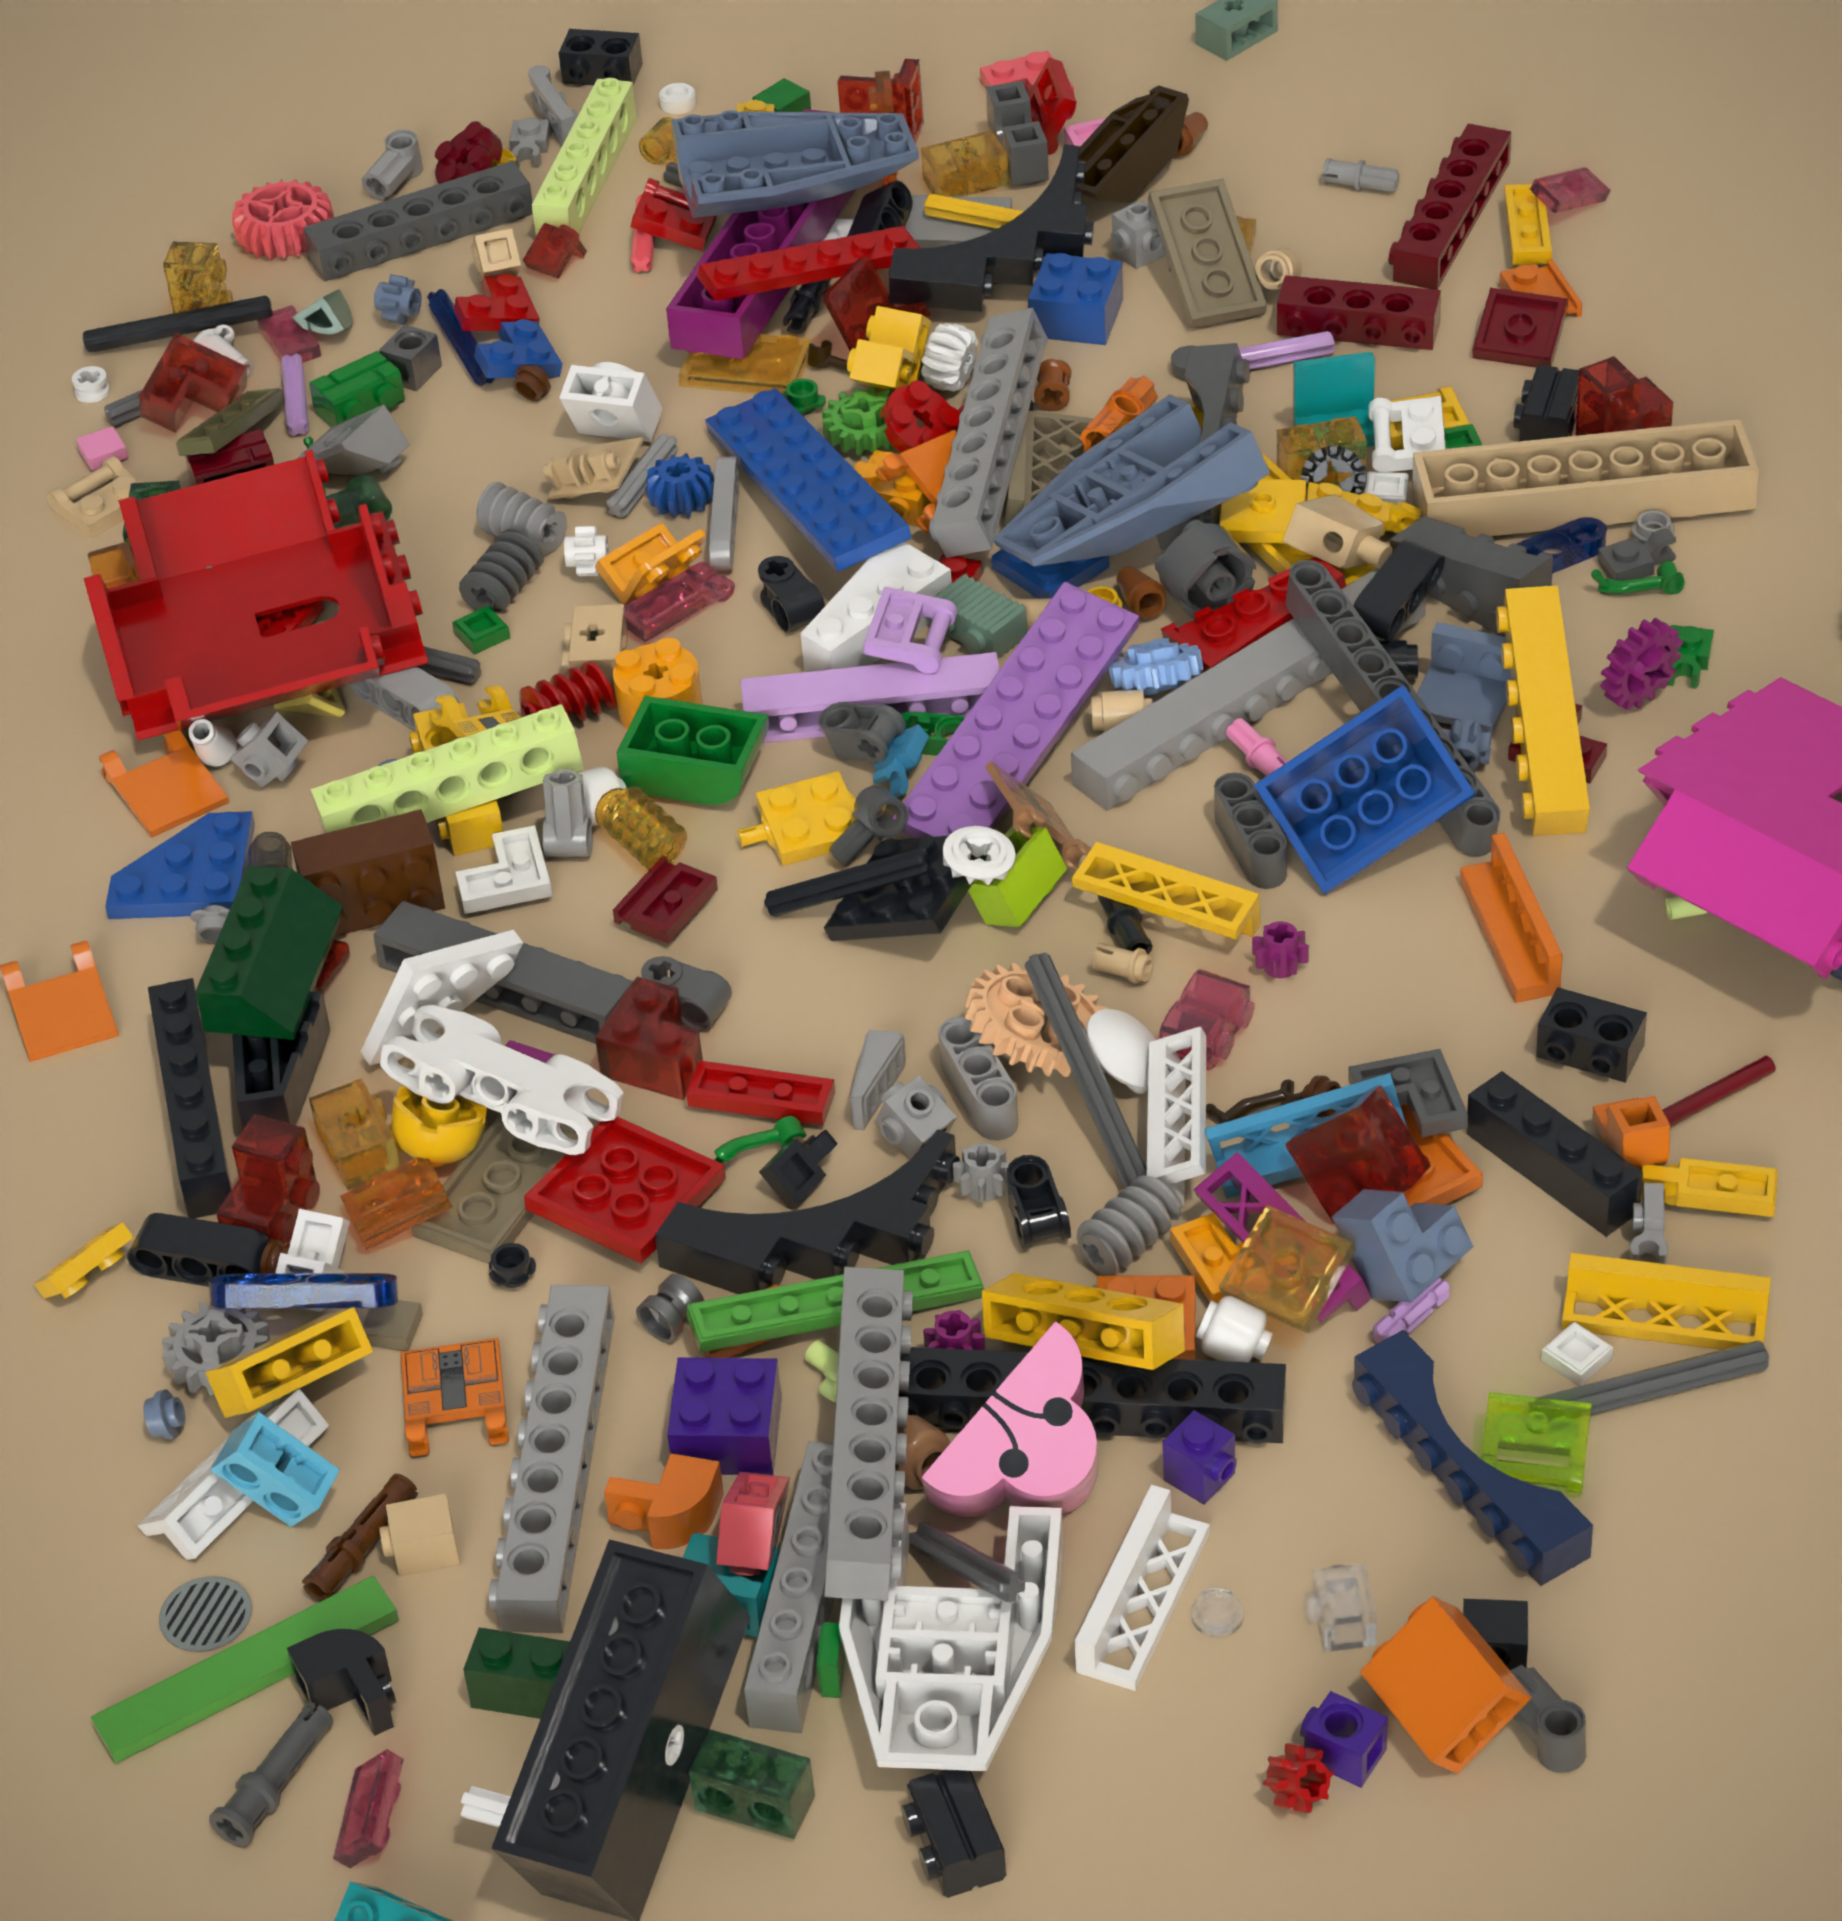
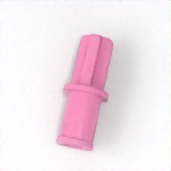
M1237 718L1233 721L1232 725L1227 727L1226 736L1246 755V763L1252 768H1257L1265 776L1288 762L1278 752L1276 744L1271 738H1262L1244 719Z

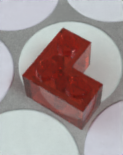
M175 332L139 395L140 416L176 433L193 401L215 412H219L242 396L247 387V366Z
M1615 356L1579 369L1575 433L1577 436L1672 426L1673 401L1647 376L1640 379L1634 376Z
M638 976L595 1037L599 1068L602 1075L617 1082L683 1101L687 1096L686 1093L699 1060L703 1061L699 1030L683 1026L678 988Z
M254 1114L232 1145L239 1180L217 1210L216 1215L218 1223L259 1230L270 1239L280 1240L284 1246L285 1243L290 1242L292 1239L299 1209H312L319 1198L320 1185L317 1182L313 1166V1153L309 1148L304 1127Z

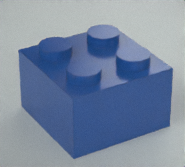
M1046 253L1028 297V308L1033 307L1047 339L1098 345L1107 344L1123 301L1122 261L1108 260L1103 257L1088 258L1070 256L1065 253Z

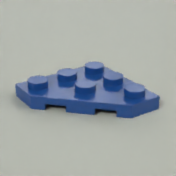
M252 811L208 813L113 874L110 879L105 905L108 919L191 916L193 911L203 910L205 907L212 905L230 909L249 864L255 826Z

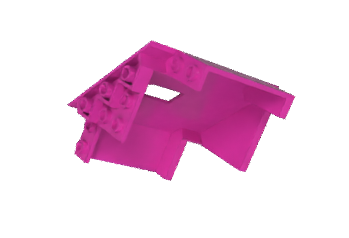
M1780 677L1756 693L1746 690L1727 704V708L1730 709L1721 716L1712 712L1692 725L1691 731L1694 732L1685 739L1676 735L1656 748V758L1637 769L1639 773L1645 775L1643 782L1663 804L1664 808L1627 869L1640 883L1653 890L1657 886L1806 963L1817 976L1826 980L1832 970H1837L1842 965V803L1832 798L1842 791V707Z

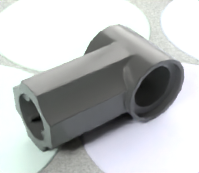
M1523 1665L1512 1669V1674L1532 1697L1513 1719L1538 1746V1758L1546 1768L1555 1772L1576 1770L1586 1759V1720L1582 1708L1574 1702L1562 1700L1534 1667L1525 1668Z

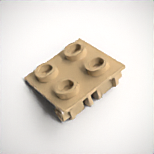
M643 437L573 448L569 457L550 459L549 463L543 466L545 478L552 480L554 484L548 499L553 500L565 497L573 499L583 494L595 492L609 493L619 489L644 441Z

